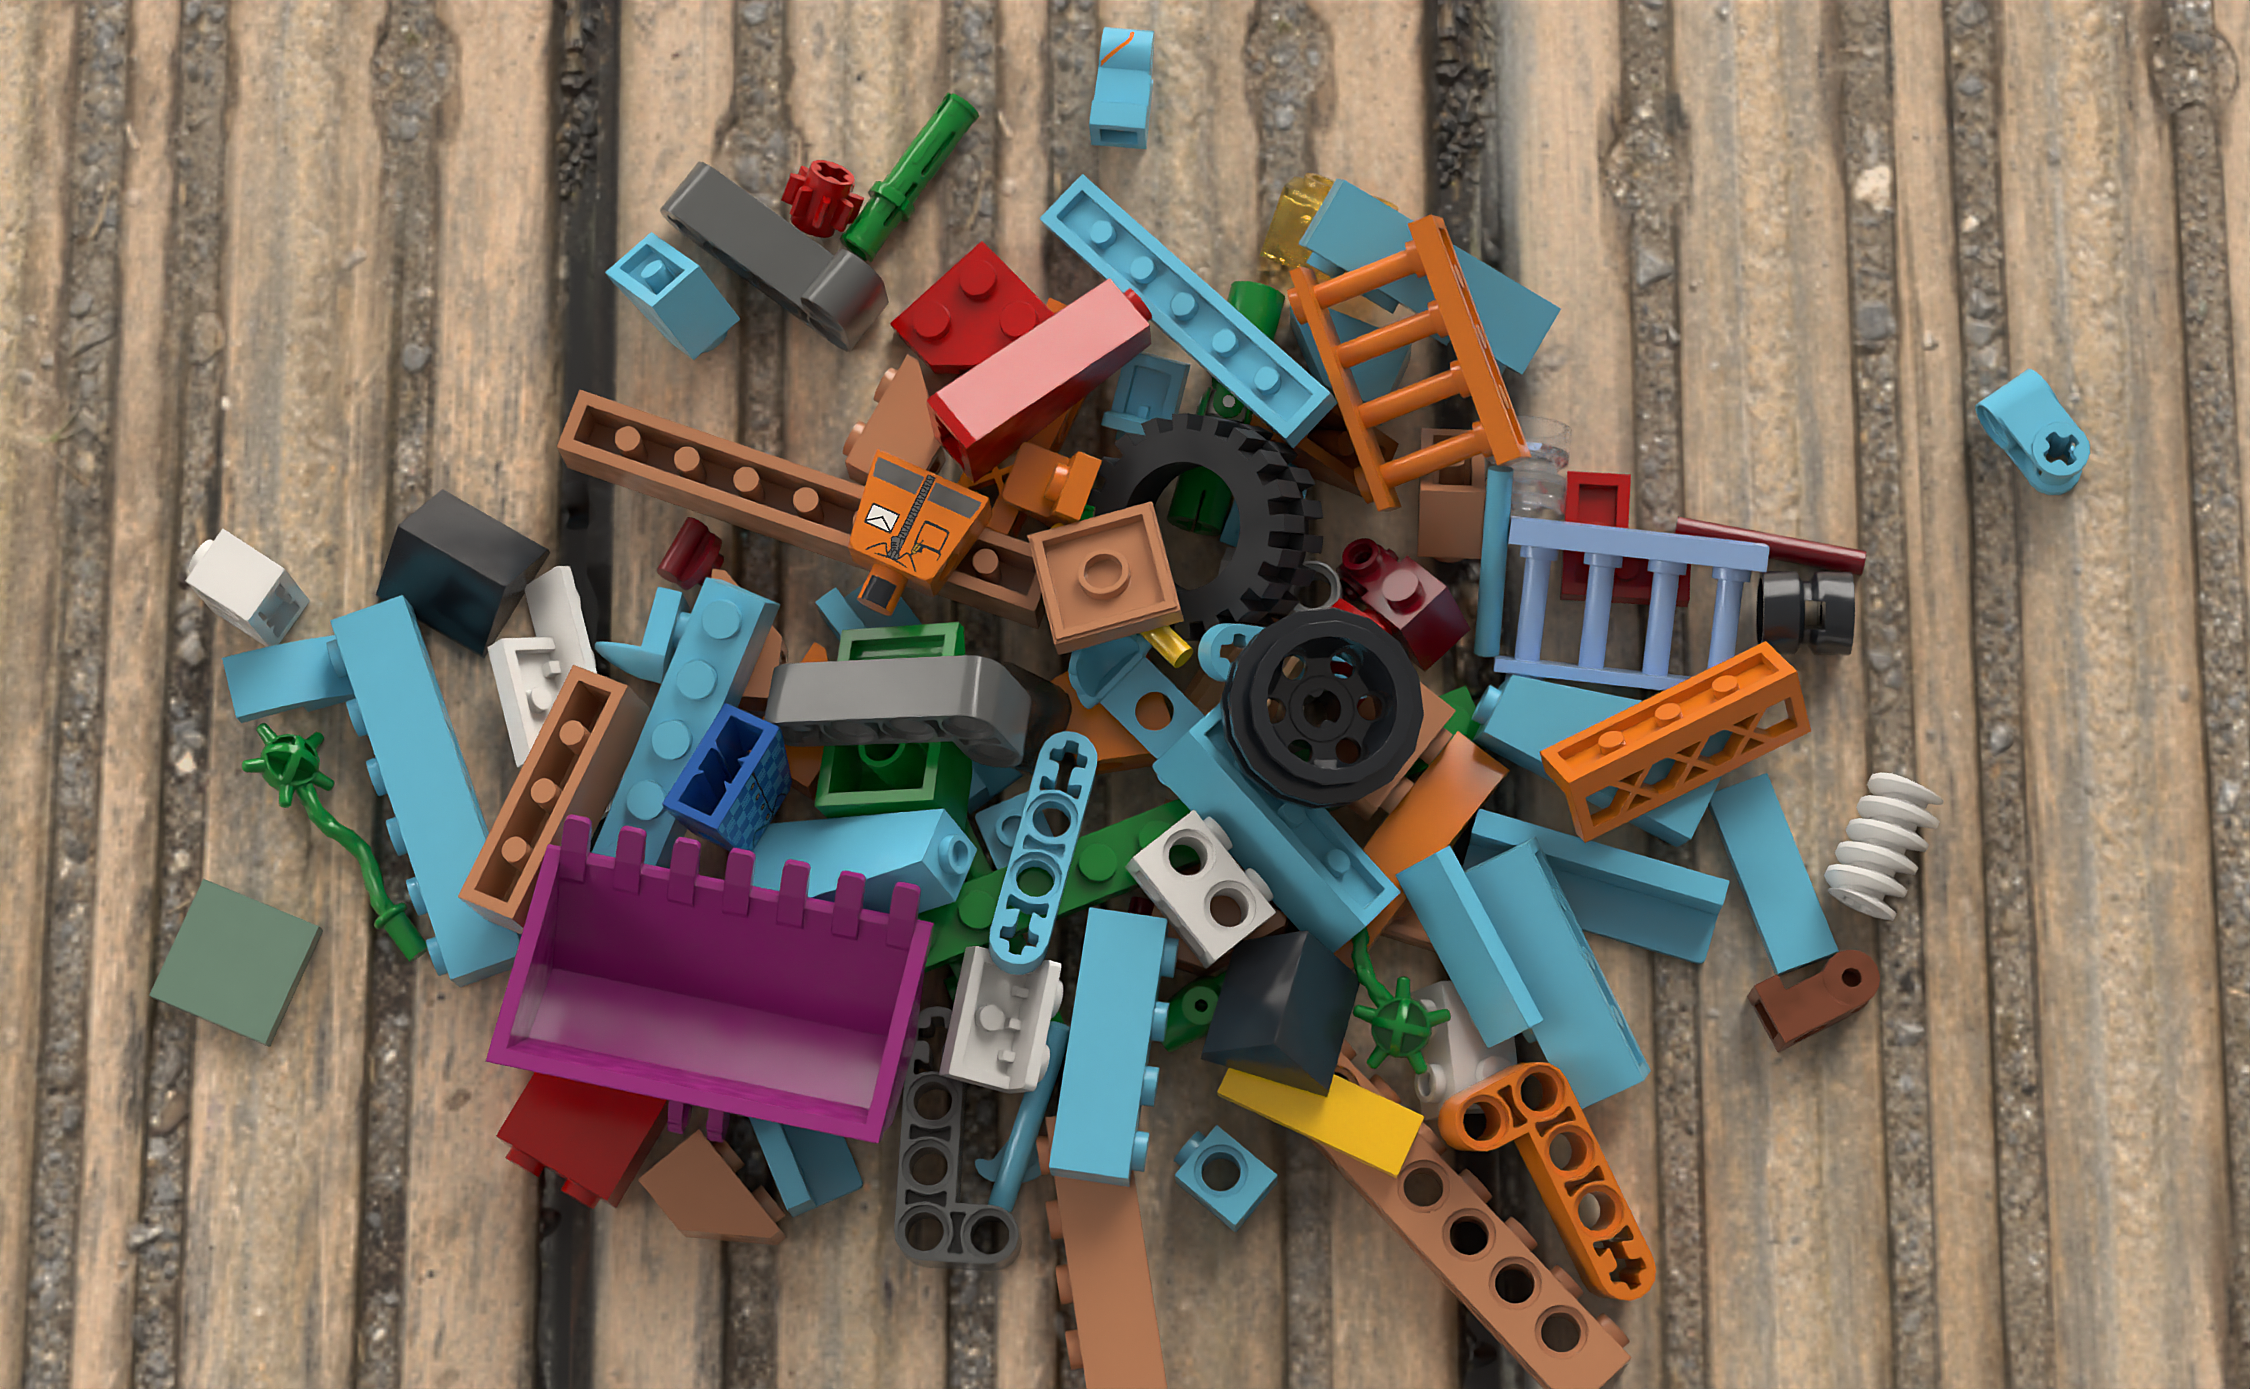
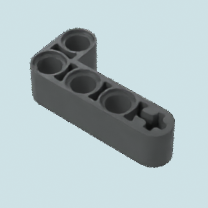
M698 162L660 208L663 217L684 236L832 344L846 352H850L889 303L882 278L867 263L842 248L833 255L704 162Z
M963 655L781 664L773 670L764 720L781 728L784 744L788 746L815 747L953 741L974 762L990 767L1008 768L1021 764L1023 760L1032 699L1004 666L994 660L980 656Z
M940 1006L926 1008L919 1012L916 1043L904 1081L894 1224L895 1240L905 1257L918 1266L980 1271L1002 1270L1013 1264L1020 1254L1022 1246L1021 1231L1012 1214L1002 1207L987 1204L960 1203L968 1083L940 1076L939 1072L933 1071V1053L929 1044L924 1042L923 1038L934 1037L936 1027L944 1026L948 1033L952 1010ZM945 1044L942 1048V1057L944 1053ZM922 1068L929 1072H923L919 1074V1069ZM939 1089L946 1091L952 1096L951 1109L941 1119L928 1120L918 1114L917 1106L919 1099L926 1092ZM934 1153L941 1155L947 1160L948 1169L942 1181L935 1185L927 1186L919 1184L914 1180L913 1169L919 1158L926 1154ZM926 1218L937 1220L943 1225L944 1230L942 1240L937 1247L928 1251H920L910 1246L908 1236L910 1229L916 1222ZM998 1222L1009 1230L1007 1245L996 1254L987 1255L979 1252L974 1248L973 1239L975 1232L985 1223Z

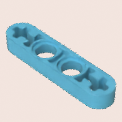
M1063 731L1047 739L1040 750L990 928L989 953L991 959L1000 970L1009 974L1024 975L1033 972L1042 964L1047 955L1097 768V752L1093 743L1086 736L1077 732ZM1065 752H1071L1077 755V765L1080 767H1074L1072 770L1066 794L1060 790H1055L1059 772V763L1055 761H1061ZM1047 808L1058 809L1068 817L1070 827L1061 836L1046 837L1035 829L1033 824L1035 815ZM1040 867L1052 876L1054 886L1046 895L1031 897L1024 894L1018 888L1016 882L1018 875L1024 869ZM1011 905L1015 909H1007V907ZM1021 911L1032 915L1028 929V942L1036 945V947L1025 946L1021 955H1016L1009 952V941L1001 937L1012 938L1014 936ZM1046 914L1047 916L1046 918H1042L1039 915Z

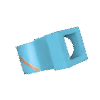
M1104 27L1094 100H1092L1089 120L1091 145L1147 149L1154 82L1152 79L1154 31Z

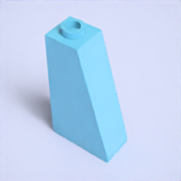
M1511 675L1498 689L1489 685L1482 695L1472 716V720L1481 724L1473 742L1556 784L1544 770L1540 751L1642 701ZM1722 730L1710 736L1700 755L1710 757L1722 751L1732 732ZM1665 758L1653 764L1643 782L1653 785L1665 779L1676 760ZM1722 776L1629 821V823L1675 847H1679L1692 839ZM1608 786L1586 797V801L1604 809L1610 805L1619 788Z
M945 809L772 823L768 825L752 851L756 855L753 886L779 891L784 864L787 860L793 859L807 862L811 866L808 897L834 902L839 875L842 871L846 870L861 873L866 878L863 909L889 914L895 884L897 882H905L920 887L921 895L918 913L956 901L977 848Z

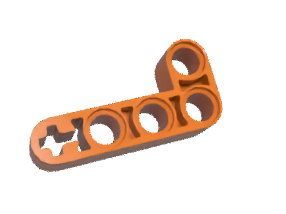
M1543 1062L1515 1064L1454 1094L1444 1102L1438 1115V1128L1445 1142L1456 1150L1489 1151L1514 1140L1574 1266L1589 1292L1599 1298L1631 1301L1641 1298L1650 1291L1656 1277V1265L1652 1253L1567 1078L1559 1068L1550 1063ZM1530 1074L1539 1080L1543 1089L1542 1100L1534 1110H1531L1524 1104L1520 1094L1521 1085ZM1473 1103L1481 1107L1487 1119L1485 1131L1476 1140L1467 1134L1463 1125L1464 1114ZM1558 1134H1562L1567 1138L1572 1149L1571 1158L1562 1169L1557 1168L1553 1164L1549 1154L1550 1144ZM1588 1193L1594 1195L1600 1206V1216L1596 1224L1589 1229L1580 1221L1578 1214L1579 1204ZM1602 1241L1605 1248L1593 1247V1243ZM1615 1258L1624 1259L1626 1267L1619 1272L1621 1282L1611 1281L1609 1273L1617 1268Z

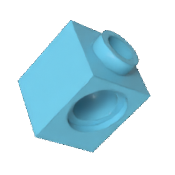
M1218 1125L1214 1127L1207 1137L1200 1131H1197L1174 1158V1162L1181 1167L1175 1174L1176 1184L1235 1233L1277 1184V1174ZM1217 1159H1226L1233 1162L1240 1171V1178L1237 1184L1226 1191H1216L1209 1188L1203 1181L1202 1174L1210 1162Z

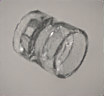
M1517 416L1532 457L1508 466L1514 469L1510 516L1560 521L1565 516L1568 481L1558 472L1567 468L1569 464L1572 429L1557 420L1534 416ZM1494 456L1487 458L1492 465H1497ZM1485 477V500H1486L1487 477Z

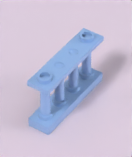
M1510 516L1508 544L1521 545L1520 557H1524L1526 560L1515 656H1495L1494 672L1506 673L1505 680L1511 675L1541 681H1544V677L1662 691L1691 678V676L1668 674L1679 575H1686L1687 564L1713 566L1712 578L1718 579L1707 669L1735 656L1743 582H1750L1751 571L1767 572L1769 546L1764 543ZM1559 549L1585 552L1583 564L1590 565L1578 664L1540 660L1551 561H1558ZM1623 556L1649 559L1647 571L1654 572L1642 671L1604 667L1615 568H1622Z

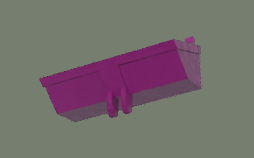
M573 814L568 815L563 826L561 846L548 844L485 1062L669 1100L667 1129L669 1132L683 1134L690 1122L692 1114L691 1105L709 1108L706 1123L707 1140L721 1143L727 1134L731 1113L876 1144L881 1142L884 1132L893 1123L916 1043L924 971L932 941L934 923L918 920L920 887L915 884L897 882L893 889L889 914L863 909L866 878L861 873L845 870L839 875L834 902L808 897L811 866L807 862L793 859L787 860L782 870L780 890L775 891L753 886L756 855L752 851L733 848L728 856L725 880L699 875L701 843L698 840L678 837L673 845L670 869L644 864L647 837L645 830L632 826H623L618 835L616 856L610 857L590 853L592 821L587 817Z

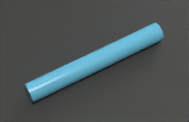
M1489 466L1487 474L1474 654L1483 657H1495L1500 652L1514 469L1508 466Z
M1050 1021L1046 1045H1048L1050 1050L1047 1071L1043 1079L1037 1083L1035 1091L1024 1092L988 1205L1002 1207L1008 1212L1013 1211L1068 1046L1071 1027L1065 1024Z

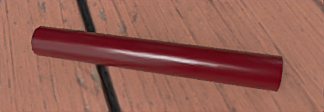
M1680 516L1677 518L1674 534L1764 543L1769 546L1768 559L1837 572H1851L1853 575L1859 576L1863 574L1867 553L1864 550Z

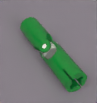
M1234 281L1231 284L1227 302L1274 342L1285 302V295L1261 283ZM1212 377L1213 391H1211V387H1208L1201 396L1196 415L1204 416L1205 413L1206 416L1243 421L1244 424L1249 425L1254 413ZM1204 466L1185 471L1178 476L1167 521L1173 526L1190 532L1199 503H1201L1193 533L1219 536L1222 534L1232 492L1219 475Z

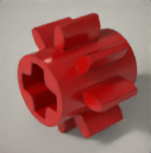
M815 160L809 168L801 166L798 174H790L781 201L792 205L789 213L791 215L790 220L797 229L814 237L829 238L834 235L835 230L844 232L847 224L854 222L859 214L864 197L852 193L855 187V178L849 170L834 162Z

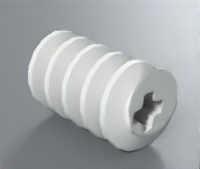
M1880 772L1872 774L1867 783L1869 791L1873 795L1861 797L1856 808L1862 818L1850 820L1846 828V833L1852 841L1840 842L1835 851V855L1841 864L1829 865L1824 877L1832 887L1828 889L1829 893L1843 904L1867 915L1893 921L1897 913L1883 901L1885 895L1905 897L1908 890L1893 877L1896 872L1916 874L1918 867L1904 854L1907 849L1926 852L1929 844L1915 830L1917 827L1931 829L1938 827L1940 821L1928 812L1926 807L1928 804L1942 805L1944 800L1924 786L1893 773Z

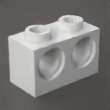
M225 529L221 530L214 541L209 539L197 549L189 564V571L191 573L185 580L215 614L266 647L280 644L310 602L309 598L283 567Z
M1192 810L1136 854L1125 868L1207 969L1263 925L1276 911L1268 903L1273 899V894L1265 881L1252 868L1243 871L1228 853V850L1233 846L1221 826L1211 817L1202 820L1197 812ZM1175 845H1187L1193 848L1199 855L1201 862L1199 873L1183 875L1174 870L1169 861L1170 848ZM1222 895L1235 900L1241 910L1239 925L1225 927L1218 924L1210 912L1211 899Z

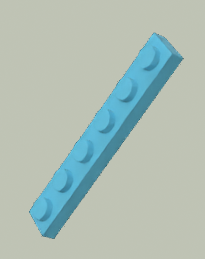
M1082 174L1039 218L1049 231L1105 281L1110 278L1122 293L1129 288L1132 289L1150 310L1153 317L1150 321L1292 448L1338 403L1324 386L1085 175Z

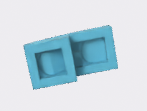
M335 635L278 644L222 658L236 718L241 723L299 707H304L307 712L356 698L349 676L339 678L331 662L326 642L335 640Z

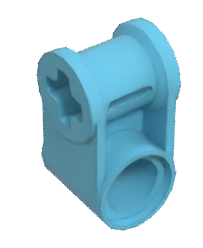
M2027 369L1975 405L1977 417L1989 437L2007 453L2026 477L2029 484L2038 492L2046 495H2062L2069 492L2078 483L2082 469L2085 467L2090 455L2089 441L2085 433L2080 430L2061 406L2048 383L2036 371ZM2047 453L2053 458L2065 455L2068 458L2067 465L2060 459L2050 463L2046 460Z

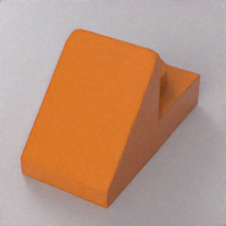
M1023 442L1020 445L1005 484L1002 498L1006 503L1050 528L1060 522L1064 525L1078 522L1102 460L1080 451L1071 458H1068L1033 443Z

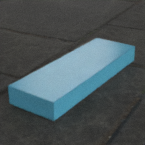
M1765 773L1715 791L1708 803V808L1775 975L1781 976L1833 957L1839 950L1768 774Z
M1451 846L1434 853L1395 875L1487 1048L1543 1021L1540 1012Z

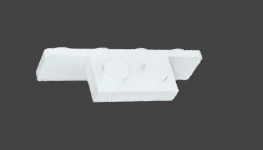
M556 566L526 585L525 594L536 637L502 638L487 647L517 768L523 766L572 666L576 665L597 673L595 656L590 647L581 611L580 596L576 590L569 566ZM623 773V775H622V777H621V779H620V782H619V784H618V786H617V788H616V790H615V792H614V794H613V796H612V798H611V800H610V802H609V804H608V806H607V808H606V810H605V812H604V814H603L601 820H602L603 818L607 817V815H608V812H609V810H610V808H611V805H612V803H613V800H614V798H615V795H616V793H617V791H618V788H619V786H620V783H621V781H622V779H623L624 773Z

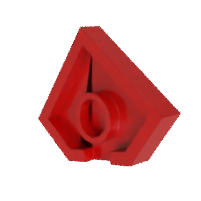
M981 241L896 317L890 325L905 344L935 374H960V369L974 368L1053 316L1054 313Z

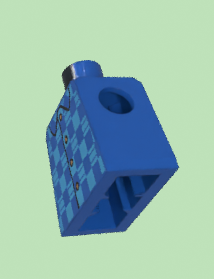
M724 703L663 801V808L691 833L728 851H731L733 848L753 851L790 791L792 784L781 728L728 703Z

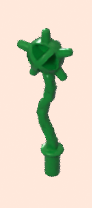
M261 723L258 725L256 731L264 742L265 747L261 752L260 758L244 760L242 762V770L246 773H261L264 780L271 787L279 791V806L282 808H289L291 806L293 794L296 793L309 819L327 837L339 842L358 860L361 866L364 885L370 896L371 906L379 915L374 923L375 928H384L409 962L422 956L428 951L426 941L405 914L407 905L404 902L394 905L386 894L380 864L375 859L371 847L354 830L340 824L322 806L313 785L330 791L335 784L334 780L319 771L320 759L316 749L324 742V736L320 732H315L306 739L300 735L293 734L277 736L268 724Z
M1366 926L1351 938L1353 943L1351 958L1358 981L1361 985L1365 986L1370 999L1377 1007V1009L1358 1004L1353 1009L1355 1017L1371 1024V1035L1376 1045L1366 1064L1371 1069H1377L1388 1056L1407 1058L1416 1074H1424L1428 1068L1421 1050L1428 1044L1432 1034V1027L1450 1021L1451 1013L1448 1009L1428 1012L1419 1001L1412 999L1410 979L1406 976L1397 978L1395 997L1391 995L1383 984L1378 982L1369 952L1367 951L1370 936Z

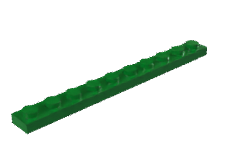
M1466 685L1438 696L1456 710L1444 725V728L1453 734L1451 739L1459 731L1473 742L1481 724L1472 720L1476 706ZM1475 743L1477 746H1479V747H1480L1481 749H1483L1484 751L1487 750L1485 747H1483V746H1481V745ZM1309 749L1293 753L1305 762L1309 760ZM1418 758L1404 776L1409 780L1417 778L1425 772L1429 765ZM1180 798L1078 838L1056 921L1140 888V885L1125 866L1136 854L1191 812ZM1344 806L1329 807L1325 809L1328 812H1331ZM1175 845L1169 850L1170 864L1177 872L1201 863L1197 852L1187 845ZM1008 866L963 883L955 902L918 913V920L934 923L932 941L924 973L964 958L966 947L979 946L989 948L990 928ZM1040 867L1024 869L1016 879L1018 888L1024 894L1031 897L1046 895L1054 886L1052 876ZM1011 905L1007 907V909H1015ZM1020 911L1017 928L1012 938L1028 932L1032 915ZM1043 914L1039 916L1042 918H1046L1047 915ZM1001 937V938H1003V939H1005V940L1012 939V938Z

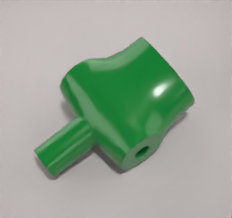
M1227 970L1216 977L1209 975L1198 977L1165 1001V1003H1169V1013L1165 1039L1161 1043L1168 1052L1172 1053L1208 1034Z

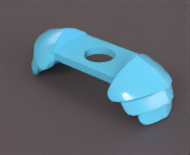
M1140 634L1072 651L1068 669L1069 680L1082 705L1087 709H1091L1100 702L1157 760L1205 716L1145 657L1152 645ZM1147 693H1162L1173 704L1174 715L1172 721L1161 730H1148L1136 718V704ZM1157 775L1158 780H1159L1162 784H1164V785H1166L1167 787H1169V786L1160 778V776Z

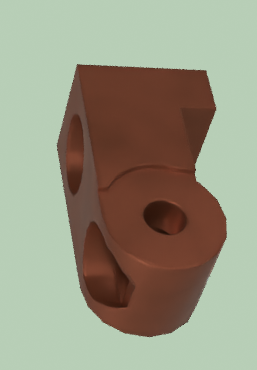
M1845 950L1838 952L1830 958L1820 973L1788 989H1785L1779 976L1776 974L1754 985L1747 997L1779 1053L1859 1012L1877 992L1880 984V973L1877 964L1870 956L1857 950Z

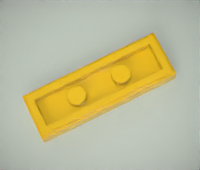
M1228 1068L1217 1091L1218 1096L1396 1179L1425 1117L1335 1074L1333 1075L1327 1097L1232 1068Z

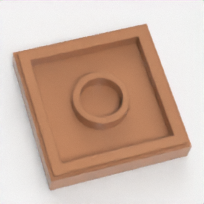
M1152 501L1027 535L1058 655L1184 621Z

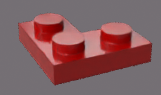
M1567 471L1564 521L1629 529L1631 474ZM1562 550L1560 600L1586 601L1590 565L1583 564L1585 552ZM1623 556L1622 568H1615L1611 603L1650 605L1654 572L1647 571L1649 559ZM1687 564L1686 575H1679L1676 607H1688L1690 601L1691 564Z

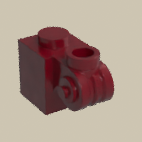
M1360 538L1352 541L1343 551V562L1336 568V573L1340 578L1345 596L1352 602L1358 600L1366 608L1380 615L1391 628L1392 637L1401 643L1410 661L1426 672L1471 630L1452 594L1445 584L1409 556L1398 562L1399 558L1390 548L1385 550L1371 539Z

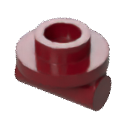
M687 517L656 569L657 573L665 580L676 583L684 590H689L696 584L702 587L706 577H712V569L720 570L724 562V556L719 553L722 539L711 533L703 522L693 517Z

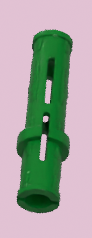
M947 93L935 113L914 138L884 181H876L868 191L869 201L846 232L840 237L841 243L851 253L866 262L867 260L872 262L901 221L908 222L916 210L913 204L921 192L942 167L964 134L979 118V113L968 101L954 93L952 95Z

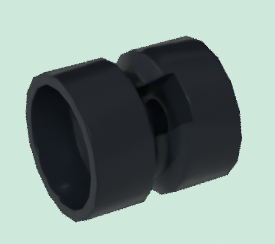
M1767 571L1759 573L1756 601L1757 645L1766 641L1779 654H1795L1801 645H1808L1814 655L1851 654L1855 625V592L1851 572H1815L1809 581H1802L1796 571ZM1805 601H1817V625H1805Z

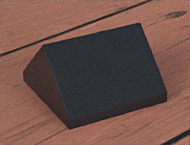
M442 489L398 525L376 596L383 601H387L403 595L413 607L419 622L480 657L485 658L488 653L487 647L494 644L524 596L526 585L534 580L549 556L550 551Z
M1308 930L1242 940L1233 949L1200 1059L1327 1097L1360 985L1357 975Z

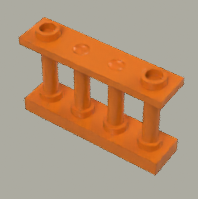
M1432 214L1408 223L1413 240L1405 242V250L1319 284L1313 269L1298 267L1289 271L1295 286L1287 290L1291 308L1301 325L1309 324L1361 466L1354 468L1358 489L1367 504L1375 502L1378 512H1391L1402 507L1395 490L1396 486L1481 453L1485 458L1494 456L1497 466H1510L1532 457L1444 220ZM1414 273L1418 278L1427 276L1435 300L1427 303V310L1344 343L1340 342L1328 309L1329 307ZM1437 333L1440 338L1450 337L1458 359L1450 362V370L1363 403L1350 367ZM1459 393L1463 398L1472 396L1480 420L1472 423V430L1385 463L1372 427Z

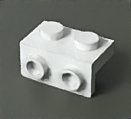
M979 946L966 947L939 1075L1009 1094L1035 1091L1037 1083L1043 1079L1049 1065L1050 1050L1048 1045H1046L1050 1020L1056 1015L1062 1002L1063 985L1059 981L1061 963L1044 960L1033 972L1024 975H1014L1002 971L991 959L989 949Z
M1440 981L1411 992V998L1419 1001L1428 1012L1448 1009L1451 1013L1450 1021L1432 1027V1034L1428 1044L1421 1050L1428 1069L1424 1074H1415L1414 1085L1417 1097L1420 1100L1421 1113L1425 1116L1424 1120H1438L1441 1107L1451 1096L1509 1066L1517 1064L1514 1036L1487 1048L1452 981ZM1475 1103L1467 1108L1465 1114L1484 1113L1481 1107Z

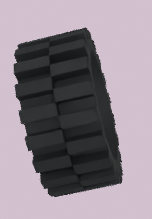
M1190 413L1172 414V420L1162 418L1151 419L1141 423L1145 435L1125 433L1114 444L1123 454L1122 458L1102 457L1097 474L1106 480L1102 489H1091L1085 504L1096 507L1095 517L1151 501L1155 507L1161 493L1172 480L1185 471L1201 466L1212 470L1223 479L1230 488L1239 510V540L1229 564L1213 581L1197 589L1187 590L1174 582L1184 621L1169 626L1183 640L1201 641L1203 635L1211 627L1218 624L1231 623L1268 627L1274 623L1269 612L1289 614L1300 602L1289 592L1292 585L1309 587L1316 573V570L1303 565L1306 552L1321 554L1324 537L1309 535V520L1323 519L1321 501L1304 499L1302 491L1315 485L1309 470L1288 466L1298 456L1297 453L1287 443L1270 441L1273 433L1259 426L1247 425L1242 421Z

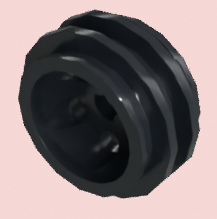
M1334 607L1295 611L1254 635L1230 665L1220 700L1224 739L1242 773L1273 799L1307 809L1348 806L1390 783L1414 753L1424 717L1419 675L1401 643L1372 619ZM1294 656L1303 662L1304 674L1301 679L1291 680L1284 675L1282 665L1286 657ZM1334 656L1340 657L1353 667L1352 674L1348 678L1342 679L1333 674L1330 663ZM1369 696L1373 698L1375 708L1374 720H1366L1358 713L1357 704L1361 697ZM1268 699L1279 703L1276 713L1277 723L1274 724L1270 722ZM1316 699L1323 704L1327 713V720L1313 726L1306 720L1303 714V706ZM1340 740H1350L1356 745L1358 756L1353 763H1344L1338 759L1336 746ZM1290 743L1300 748L1309 749V760L1305 762L1288 750Z

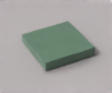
M203 878L149 996L157 1001L270 1047L323 930L315 924Z

